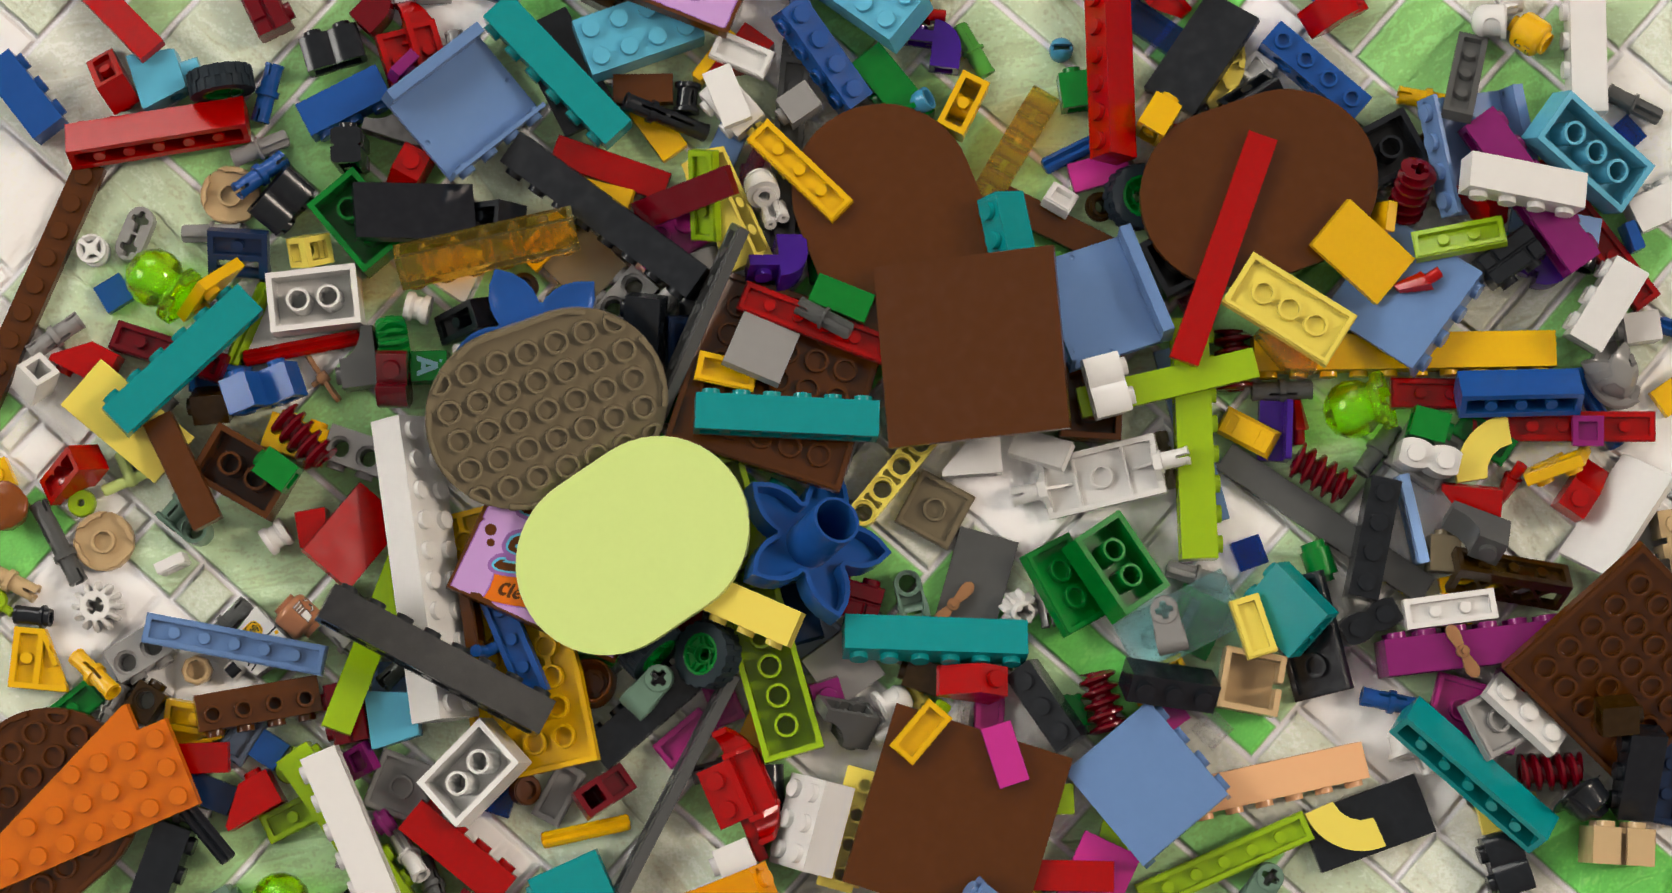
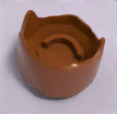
M0 481V531L14 530L26 521L30 510V503L18 486L9 481Z
M582 659L580 662L584 673L590 708H600L607 704L617 689V675L610 665L599 659Z

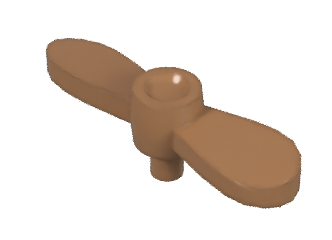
M306 355V360L317 374L315 376L316 380L311 385L314 388L319 384L321 386L325 385L336 402L342 400L338 392L330 384L331 378L327 372L319 369L311 355Z
M972 582L962 584L954 598H950L947 601V606L938 611L934 617H950L953 611L959 609L960 603L973 593L974 584Z
M1448 625L1445 629L1446 636L1456 648V655L1462 659L1465 672L1471 678L1478 677L1480 675V667L1469 654V647L1464 645L1459 629L1455 625Z

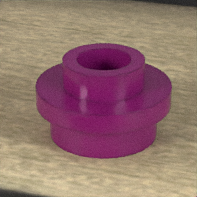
M386 808L380 811H373L374 819L371 822L375 830L381 836L383 834H386L388 837L393 836V831L398 828V825Z

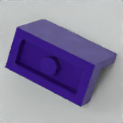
M1286 399L1284 402L1260 400L1258 402V421L1282 434L1268 460L1257 455V460L1260 462L1287 463L1292 459L1293 399Z

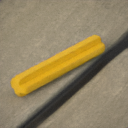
M627 814L542 832L541 841L544 848L560 846L628 831L631 829V822Z

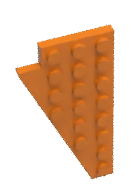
M124 704L106 721L0 833V890L202 804L168 718L140 729L130 704Z

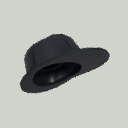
M1601 775L1586 780L1570 790L1554 806L1553 812L1566 811L1582 822L1592 817L1599 819L1609 811L1606 802L1610 795L1599 779Z

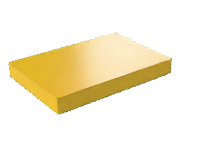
M1346 199L1309 244L1317 254L1373 305H1378L1415 260L1407 250L1351 199Z

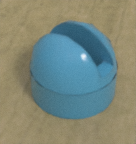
M1061 37L1052 41L1049 47V55L1052 60L1064 63L1071 58L1073 45L1068 39ZM1054 46H1068L1069 50H1054Z
M922 87L911 95L910 104L915 103L916 107L914 109L916 111L926 113L936 107L935 99L927 87Z

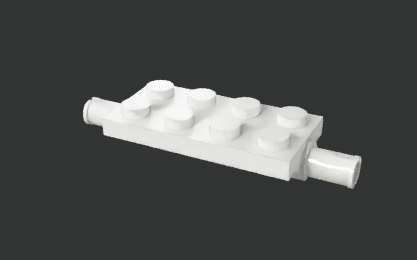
M1154 433L1072 453L1064 473L1037 465L1039 479H1036V483L1010 488V493L1013 496L1024 494L1023 496L1012 498V502L1016 507L1040 500L1041 503H1045L1049 520H1055L1168 493L1164 473H1166L1167 469L1191 465V457L1178 458L1188 455L1190 452L1187 445L1161 452L1158 450Z

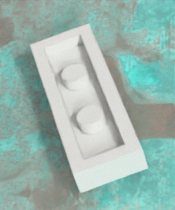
M1494 588L1411 598L1401 601L1406 631L1499 618Z
M1502 672L1493 676L1480 695L1547 758L1556 753L1568 735L1557 722Z

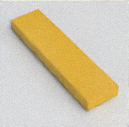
M768 118L746 139L752 148L832 224L854 203L849 195Z

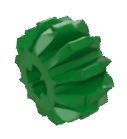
M394 315L378 318L374 325L377 350L407 351L409 361L410 344L405 319L402 316Z

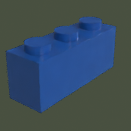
M8 48L0 54V97L31 137L42 145L65 127L64 124H69L63 116L67 111L56 98L52 101L48 97L46 92L50 89L38 75L34 78L30 74L28 69L32 66L20 52L18 55H15Z
M374 64L295 104L314 141L318 142L321 140V142H326L330 140V129L339 127V123L354 122L358 126L363 123V118L370 114L379 115L389 110L381 99L389 88L379 69Z

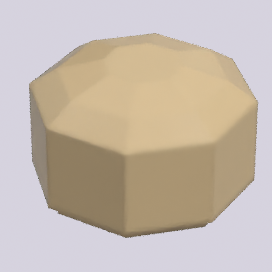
M199 655L185 659L181 669L185 681L198 686L210 681L214 671L210 660Z

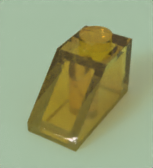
M1262 329L1255 333L1257 343L1281 372L1290 373V378L1308 379V375H1313L1317 371L1316 362Z

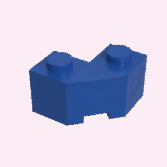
M282 357L269 361L267 363L268 367L260 371H246L244 367L229 371L227 378L218 381L229 415L245 416L255 413L257 409L271 406L273 409L307 396L308 392L297 361H285Z

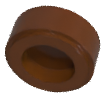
M534 776L518 778L509 786V795L512 801L518 805H532L539 799L541 794L540 783Z

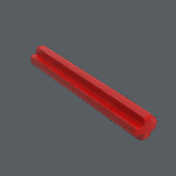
M355 329L244 350L242 358L245 366L268 363L271 360L282 357L289 359L357 345L360 331Z

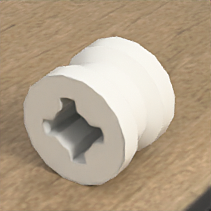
M87 234L78 240L76 245L77 255L87 265L100 267L109 261L111 257L110 245L100 236Z
M409 291L405 299L402 317L406 321L415 319L420 324L427 325L432 314L434 297L430 295L422 297L418 296L414 291Z
M279 517L273 521L272 526L258 531L262 541L274 556L280 553L283 546H290L295 543L293 536Z

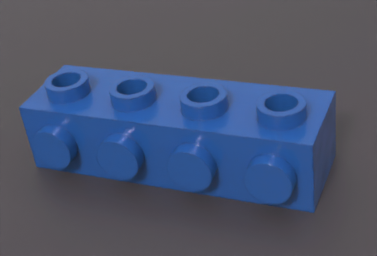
M795 0L771 17L777 31L788 42L794 55L802 62L813 82L819 86L826 96L828 103L838 115L852 109L873 93L808 0Z
M1578 368L1457 371L1453 390L1459 418L1580 415L1585 395Z

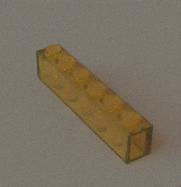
M571 205L393 245L394 261L403 291L408 289L419 290L427 285L439 282L450 283L457 278L466 276L477 277L494 269L508 270L515 265L528 262L539 263L545 258L554 256L565 257L572 255L574 252L581 251Z

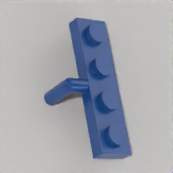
M480 604L495 641L485 646L473 645L470 648L471 655L488 658L500 652L507 671L524 679L523 684L532 689L534 686H538L547 691L550 690V685L524 623Z

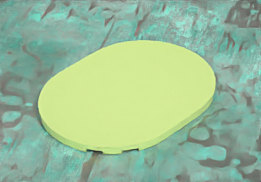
M650 436L631 440L615 447L550 491L537 504L528 517L517 546L516 578L520 595L529 614L537 625L551 638L579 652L599 656L622 655L649 646L716 601L737 577L736 575L741 568L744 558H746L750 541V514L742 487L731 470L717 456L702 446L688 440L669 436Z

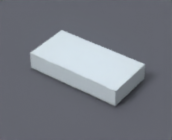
M728 33L726 39L717 36L708 54L709 59L723 65L730 63L733 69L761 81H764L775 56L774 51L731 33Z
M730 63L702 74L725 130L753 119Z
M1043 433L1021 434L1014 436L1007 453L1011 458L1064 473L1075 445L1071 441Z

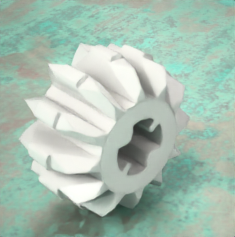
M95 581L93 588L87 583L84 584L83 590L85 595L79 592L74 594L80 600V604L74 603L71 605V609L80 610L75 615L74 620L77 622L84 620L82 628L89 630L93 626L94 632L101 633L103 625L108 630L113 629L111 619L121 621L122 619L119 614H116V610L125 609V604L116 603V601L121 599L122 593H112L114 585L110 583L103 588L102 581ZM95 601L102 602L100 605L104 607L101 612L95 611L96 608H93Z

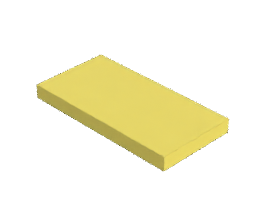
M1254 251L1221 302L1223 306L1324 368L1358 316Z
M100 359L61 403V406L156 484L165 474V470L144 427L139 428L128 438L102 410V407L105 405L103 402L104 398L114 389L120 391L128 382ZM160 409L147 422L164 414L165 412L162 409ZM179 425L188 445H190L195 437Z

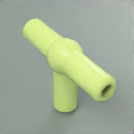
M115 453L114 457L123 476L102 485L101 489L105 496H109L127 487H135L139 482L147 479V477L139 470L134 471L132 465L119 453Z

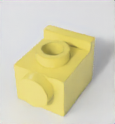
M330 233L305 234L286 238L291 268H310L335 262Z

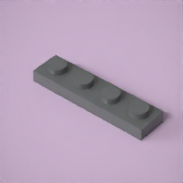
M1459 31L1441 113L1442 118L1471 124L1489 37H1479L1475 34Z

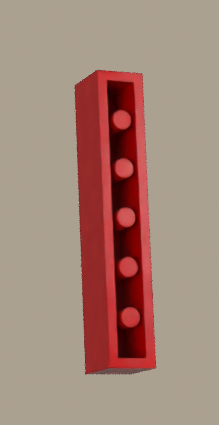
M1084 0L1090 159L1117 166L1137 158L1131 0Z
M243 96L64 124L65 153L73 171L252 142L250 114Z

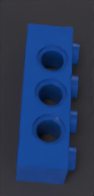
M1280 21L1261 42L1257 50L1277 64L1278 69L1302 90L1318 94L1333 101L1346 110L1354 119L1372 99L1366 91L1283 21Z

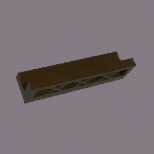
M1457 546L1451 553L1454 572L1445 584L1446 593L1487 589L1485 587L1489 585L1501 584V587L1494 589L1496 601L1555 611L1560 609L1573 590L1568 565L1503 554L1497 565L1494 566L1468 556L1467 548ZM1461 578L1474 580V582L1465 585L1458 584ZM1522 588L1530 589V591L1522 594L1514 593V591ZM1549 593L1557 594L1554 599L1541 597Z

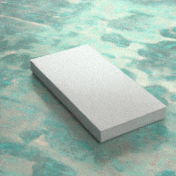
M1623 453L1609 473L1600 496L1585 519L1576 524L1559 550V554L1599 575L1604 573L1636 544L1672 488V475Z

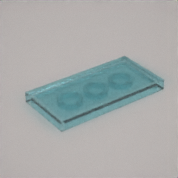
M1221 568L1167 595L1172 597L1178 605L1189 649L1159 656L1155 641L1154 626L1150 613L1151 604L1113 624L1130 658L1172 663L1236 630L1228 602L1237 598ZM1161 601L1159 608L1155 609L1156 614L1161 613L1163 618L1169 617V611L1173 610L1172 605H1166L1165 601Z

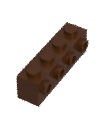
M317 675L195 695L192 698L198 734L205 733L206 738L224 736V730L236 728L237 733L256 730L255 724L267 723L268 728L286 725L285 719L298 717V722L317 719L316 714L323 711Z

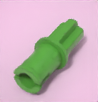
M966 22L956 25L954 29L961 41V49L964 53L962 57L968 59L978 77L985 79L993 74L995 69L991 66L982 50L984 45L978 43Z

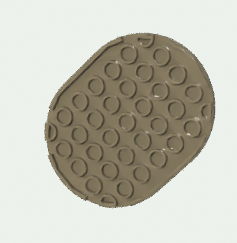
M590 307L553 309L475 337L461 346L446 360L433 380L426 402L425 430L431 454L442 474L452 485L469 498L486 506L512 511L534 509L550 491L615 447L643 437L660 436L668 407L667 379L661 361L652 345L642 333L626 320L607 311Z

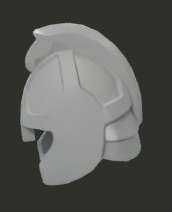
M1615 340L1607 343L1602 353L1595 354L1593 359L1581 361L1587 386L1600 403L1612 409L1624 410L1640 402L1638 397L1641 388L1637 385L1638 365L1634 355L1630 354V348L1625 341L1619 347Z

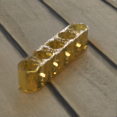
M1036 85L1032 87L976 181L982 198L995 191L1008 190L1054 113L1060 99Z

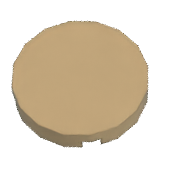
M223 166L204 180L201 188V203L206 213L215 222L220 224H242L253 217L247 210L261 194L260 187L243 200L237 197L236 194L244 189L245 186L236 191H233L231 188L233 182H236L248 173L247 170L236 166Z
M98 511L88 515L78 524L75 539L73 538V547L77 551V558L85 566L96 571L110 572L121 568L130 559L135 549V534L132 526L124 517L113 512Z

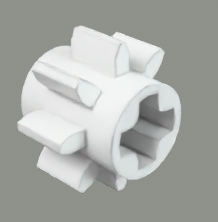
M1019 588L1015 592L1005 593L1002 604L998 605V608L1004 612L1001 618L1028 620V623H1032L1035 612L1038 611V608L1032 604L1036 598L1029 592L1024 593Z

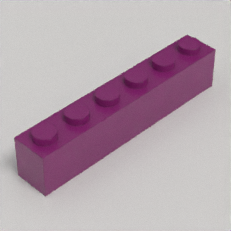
M1494 106L1473 119L1471 124H1466L1457 132L1470 151L1474 150L1540 164L1539 161L1532 159L1528 154L1524 140L1519 135H1514L1509 128V121L1505 114L1500 110H1496ZM1517 205L1512 207L1521 221L1530 228L1535 238L1542 244L1546 250V255L1563 278L1572 274L1601 253L1597 248L1598 243L1594 236L1589 232L1586 233L1579 224L1580 218L1578 214L1571 218H1560L1555 216L1553 212L1535 213L1527 211L1526 207Z

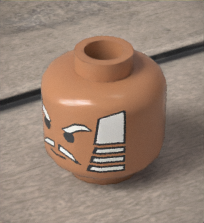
M290 594L274 611L277 614L276 624L293 639H298L303 634L309 638L320 626L314 620L319 609L302 594L295 597Z

